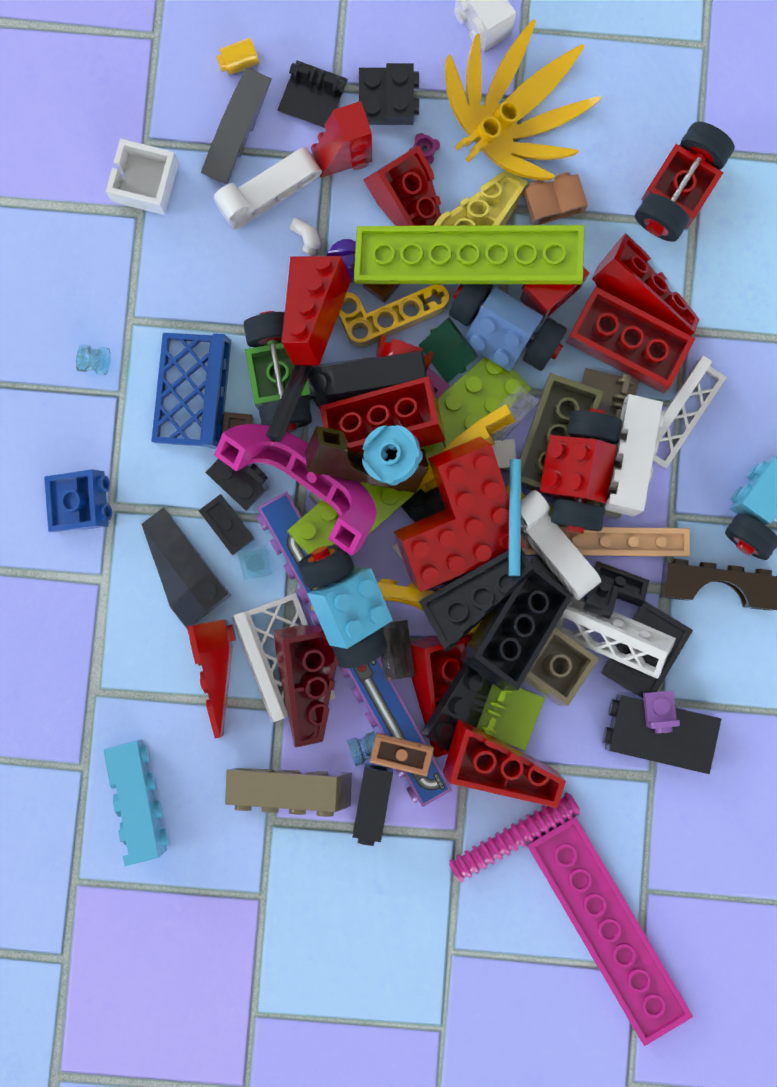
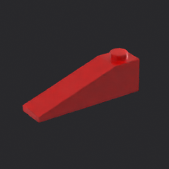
M419 145L363 179L376 203L395 226H433L441 216L439 205H441L440 197L436 196L432 181L435 179L433 170Z
M625 233L597 266L592 280L598 288L692 336L696 331L699 318L679 293H672L669 290L665 281L667 279L662 272L657 274L648 264V261L651 259L649 255Z
M227 620L187 626L195 664H198V666L202 665L203 669L200 672V684L204 694L208 693L209 699H206V707L215 739L224 735L233 651L232 641H236L233 624L228 625Z
M466 634L448 652L444 650L437 636H428L406 643L409 672L425 725L462 666L463 661L459 658L472 635ZM429 740L430 745L434 748V757L438 758L448 754Z

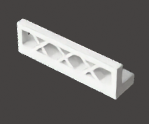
M704 355L697 360L664 410L665 418L662 427L658 428L657 438L659 443L668 442L670 453L665 460L656 455L653 456V462L664 470L667 469L727 378L710 367L713 361ZM705 373L717 380L712 389L701 391L699 381ZM708 394L705 400L703 401L702 395ZM698 396L699 409L697 412L686 414L685 402L689 397ZM692 416H693V418L691 419L690 423L688 424V419H687V417H692ZM682 418L684 432L681 435L671 436L670 425L674 420ZM678 439L673 447L672 440Z
M572 597L556 625L557 629L588 649L652 677L659 678L676 638L614 611L610 619L583 609L585 599L577 600ZM565 619L575 622L579 630L573 632L564 628ZM596 631L603 636L605 641L601 643L596 642L589 633ZM623 643L628 645L632 653L624 654L619 652L615 644ZM649 654L658 658L657 666L654 667L645 663L642 656Z

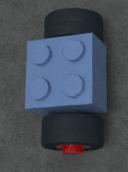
M460 284L452 297L455 301L450 308L449 316L465 326H469L474 320L463 341L464 345L509 372L523 353L528 342L531 344L523 356V361L532 365L537 370H544L550 358L554 360L557 358L563 348L560 342L567 332L565 326L548 317L538 333H536L535 330L543 315L496 287L491 292L493 284Z

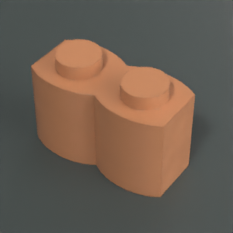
M570 172L557 175L552 182L544 183V180H537L528 185L523 196L532 225H541L585 212L588 204L579 174L571 175Z

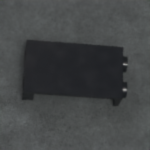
M617 694L616 700L612 699L610 702L608 715L612 716L610 727H605L602 743L606 744L605 749L611 752L710 775L722 718L675 708L676 719L680 720V726L672 727L673 732L655 733V729L646 727L644 700Z

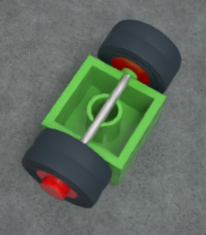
M262 312L259 315L246 319L243 324L247 345L255 347L245 349L254 404L257 410H259L261 425L270 426L295 366L282 344L285 312ZM308 379L286 432L297 431V428L312 423L309 400H312Z

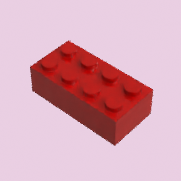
M595 286L565 343L625 374L632 375L634 379L664 394L671 387L696 338Z
M429 376L320 406L323 427L343 431L348 447L361 455L364 454L363 445L368 435L376 428L385 425L388 427L396 425L405 427L417 438L420 448L446 441L437 395Z

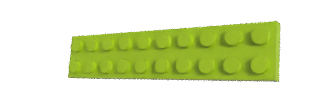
M484 357L438 398L446 441L421 447V449H425L428 466L430 465L429 457L441 453L457 436L478 420L505 404L511 409L532 390L513 368L509 372ZM360 482L373 498L377 512L376 520L368 535L416 493L398 491L388 487L373 486ZM321 500L289 528L287 533L308 555L319 547L334 544L328 538L340 516L332 506Z

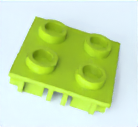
M492 684L477 728L504 743L526 751L545 697L521 688L514 691H502Z

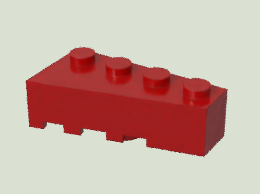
M290 256L282 344L293 365H320L351 282V277L341 256Z
M458 719L443 769V774L450 784L558 808L566 781L557 770Z

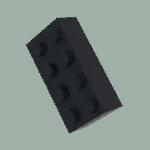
M532 562L530 563L535 572L481 621L459 658L502 691L519 690L574 596Z

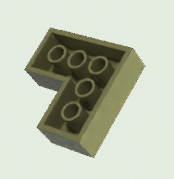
M552 373L549 374L519 457L521 459V487L532 491H540L549 436L571 437L567 435L571 411H589V408L598 409L604 391ZM539 492V493H541V494L547 495V496L552 497V498H555V499H565V500H572V501H574V499H572V498L558 497V496H554V495H550V494H546V493ZM587 501V502H586V503H589V504H594V505L601 506V502H593V501ZM607 510L605 512V516L615 520L622 516L620 513Z

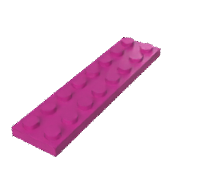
M574 815L572 819L565 820L564 824H558L557 828L550 829L547 834L543 833L540 838L537 837L533 842H528L526 845L645 1047L693 1018V1015Z

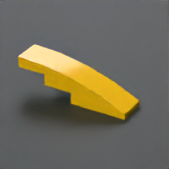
M507 404L478 420L457 436L442 452L480 436L491 443L492 446L496 445L492 434L516 422ZM430 465L419 486L425 493L438 487Z

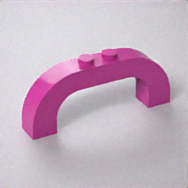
M244 424L223 432L214 456L235 471L251 463H265L281 469L337 511L340 517L328 538L330 541L351 556L363 546L374 525L377 512L373 498L359 481L345 480L339 477L325 474L320 475L307 471L305 451L308 444L289 432L285 433L281 442L270 441L266 436L269 428L267 425Z

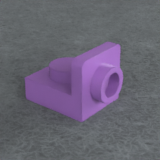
M673 690L643 693L646 727L655 729V733L673 732L672 727L680 726V720L676 719Z

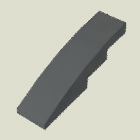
M248 67L245 68L216 131L201 170L202 174L224 184L229 183L237 158L241 157L248 135L254 129L272 78Z

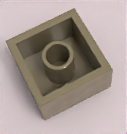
M555 627L524 681L557 705L569 706L599 658Z

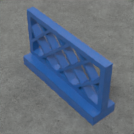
M163 333L151 442L217 448L223 430L232 341L225 334ZM170 340L181 341L186 347L176 357H173L169 352ZM200 342H210L209 353L200 359L192 349ZM190 352L197 360V363L185 372L178 362ZM175 365L183 375L171 385L166 379V374ZM202 367L207 373L206 380L197 387L190 376ZM187 379L195 390L182 399L175 389ZM170 393H173L180 403L168 412L163 406L164 399ZM199 394L204 400L203 408L194 414L187 403ZM184 407L192 417L180 427L172 416ZM170 420L177 430L170 437H160L161 426ZM195 421L201 427L200 440L190 439L184 432ZM181 434L184 439L177 437Z

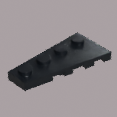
M522 548L520 552V576H509L508 550L419 601L446 652L455 646L535 572Z

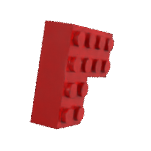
M481 436L428 458L445 510L393 531L410 580L420 592L472 571L509 550V497L492 444ZM521 537V548L523 549L525 546Z

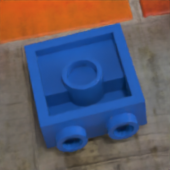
M91 469L44 476L48 532L109 527L108 520L112 518V508L107 503L106 492L110 490V481L104 471Z

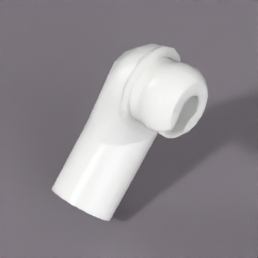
M295 217L289 230L302 236L304 242L302 250L304 254L308 256L316 255L317 250L321 246L317 230Z

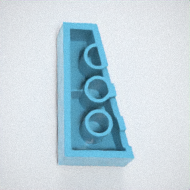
M141 739L106 748L103 751L111 789L116 788L117 794L113 795L114 811L118 817H122L120 830H118L120 842L127 845L128 855L123 856L124 867L159 858L167 851L170 839L167 829H162L160 817H163V808L160 800L156 801L153 791L157 789V783L154 773H149L147 762L150 761L148 746L143 745Z

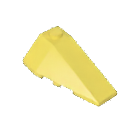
M504 170L481 186L480 191L468 199L466 197L460 201V205L451 212L446 211L433 226L506 225L529 181Z

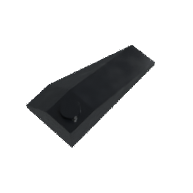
M164 507L141 524L169 606L186 628L196 624L232 595Z

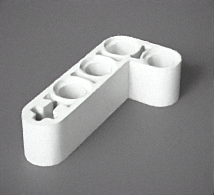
M303 147L239 188L234 183L225 185L215 193L214 200L233 230L238 229L317 179L322 170L308 149Z
M533 490L521 500V535L564 587L574 595L573 597L580 600L601 583V578L558 525L551 522V517L548 515L550 507L547 501L538 491Z

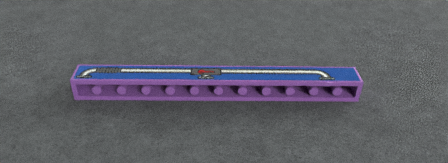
M286 491L257 507L261 514L257 515L256 518L264 531L269 529L274 539L270 540V543L276 554L283 553L288 562L283 567L291 580L296 578L301 588L297 589V592L303 603L307 604L310 602L311 604L307 593L314 590V588H308L305 585L298 569V562L307 554L287 533V530L302 517ZM316 613L310 614L315 625L321 626ZM380 658L355 668H343L340 664L338 665L345 679L351 677L355 687L351 688L358 703L365 702L369 710L365 715L372 728L378 726L382 734L426 744ZM433 754L427 777L395 769L400 778L404 776L407 778L410 786L406 790L413 803L419 801L422 807L452 791Z

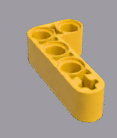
M434 284L367 314L358 296L353 293H346L342 306L345 303H353L357 308L350 314L344 313L340 309L338 318L351 345L356 348H364L378 342L381 335H385L388 338L442 314L448 306L449 293L444 286ZM433 295H435L437 299L441 298L440 304L437 305L435 301L431 302V298ZM423 304H427L426 311H424ZM409 305L415 306L418 309V313L412 317L407 316L403 312L404 308ZM386 316L393 320V324L390 327L384 328L378 324V320ZM356 328L366 329L368 332L367 336L362 339L355 338L352 333Z

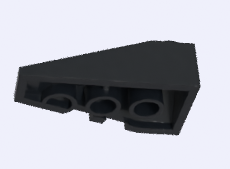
M423 350L313 366L308 377L311 398L320 409V406L427 377Z

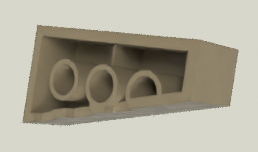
M228 769L226 771L225 805H235L234 810L251 811L252 806L262 807V812L277 813L279 808L289 809V814L304 815L306 810L317 811V816L332 817L334 812L351 807L352 772H342V774L328 776V771L301 774L299 770H279L277 773L273 769Z

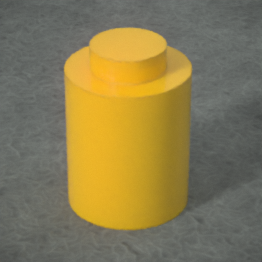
M250 37L220 48V55L216 56L221 72L227 71L229 76L245 70L246 67L251 68L260 64Z

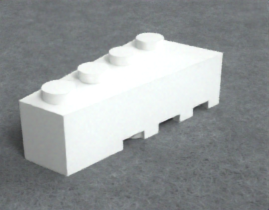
M631 394L624 399L620 416L622 425L619 441L614 444L617 448L607 502L601 503L605 510L633 517L644 511L648 485L653 473V456L656 455L659 445V439L657 438L658 428L662 427L665 418V411L662 410V401Z

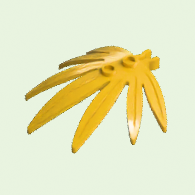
M533 19L503 57L490 83L484 105H482L480 35L477 34L473 39L467 61L466 95L452 55L449 54L445 59V82L448 99L457 121L469 135L459 141L455 146L456 150L459 151L462 147H468L471 143L475 142L476 144L470 150V154L465 158L468 163L478 152L483 151L493 163L514 175L534 180H552L555 177L554 174L524 159H563L575 156L579 150L543 144L519 143L513 140L536 136L558 128L589 110L601 100V97L596 96L550 110L521 124L516 122L529 114L552 92L573 66L583 51L584 45L580 44L541 68L523 82L504 102L499 104L523 59L536 24L535 19Z

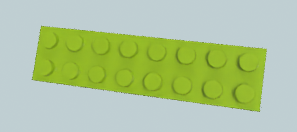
M584 225L357 226L354 281L356 284H583Z

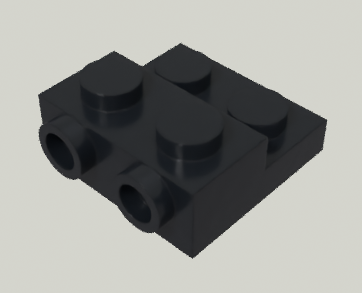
M386 63V68L359 67V101L362 102L369 125H413L414 115H419V98H414V88H419V71H414V63Z

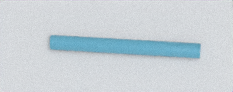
M510 459L509 576H520L521 459Z

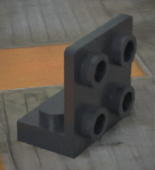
M218 458L205 472L246 511L269 488L265 482L268 477L254 463L251 466L246 465L240 470L235 471Z

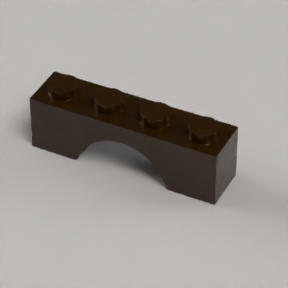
M316 426L305 451L307 471L368 483L373 486L388 487L398 491L416 493L429 469L425 449L420 448L423 457L412 476L394 486L379 482L365 470L362 462L364 456L348 447L343 431ZM397 448L386 452L388 455L385 459L386 461L396 458Z
M672 559L671 563L663 564L660 598L684 601L693 600L703 586L710 582H719L728 585L737 593L743 608L767 611L777 610V576L772 575V570L755 569V573L744 572L745 567L728 565L727 570L716 569L717 564L700 562L699 566L688 565L689 560Z

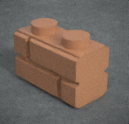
M376 732L369 761L370 763L427 777L434 748L430 745Z

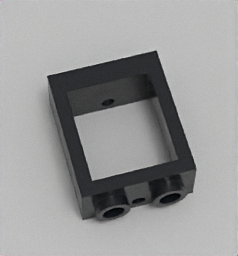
M365 763L352 838H358L357 843L374 846L375 842L381 843L393 768Z

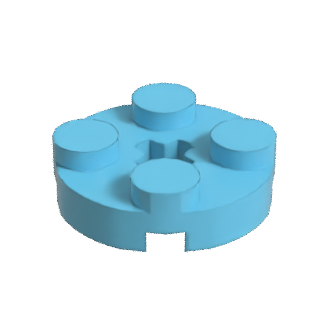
M385 425L376 428L366 438L363 445L364 459H362L365 470L371 477L379 482L394 486L412 476L423 455L417 438L408 429L399 425L389 427ZM389 448L391 450L397 448L396 458L386 461L385 459L388 457L386 451Z

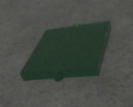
M450 317L437 328L431 329V334L418 345L420 348H423L426 356L428 351L434 353L431 363L446 383L451 382L458 374L466 372V367L479 357Z

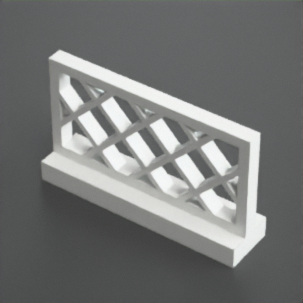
M296 593L232 617L271 723L288 717V712L283 702L284 692L282 691L280 694L277 686L282 687V683L275 680L273 676V671L278 663L277 656L274 658L265 654L263 644L267 637L274 639V635L270 634L269 631L275 619L290 625V627L299 626L295 623L298 617L301 625H308ZM290 601L293 602L296 610L292 622L277 615L281 605ZM276 607L274 613L267 611L268 609ZM262 612L272 617L266 632L254 626L251 616ZM257 632L264 635L262 641H260ZM267 659L274 661L271 668ZM331 690L330 700L336 698L333 690Z

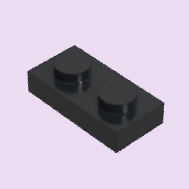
M222 494L198 510L231 555L234 556L255 540L254 536Z

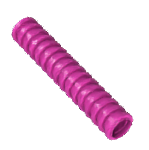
M568 792L564 793L565 797L560 799L558 808L545 807L543 805L541 807L542 810L539 812L535 810L532 816L526 815L527 819H519V823L516 825L512 823L510 825L511 828L508 830L505 827L503 829L504 832L501 834L499 832L495 833L496 837L491 838L490 836L487 838V842L481 841L480 846H472L473 850L470 852L466 850L463 856L457 855L456 860L450 859L449 866L457 880L463 883L465 877L471 878L472 873H480L479 869H487V865L490 863L494 865L496 859L502 860L503 855H511L510 851H518V847L521 845L525 847L527 841L533 842V838L536 836L540 838L543 832L547 834L550 828H557L556 825L558 823L562 825L565 823V819H572V815H580V809L572 795Z

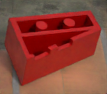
M359 101L334 109L324 125L325 133H319L317 136L318 144L315 143L311 146L314 160L322 170L320 178L351 168L353 170H360L372 162V132L362 102Z

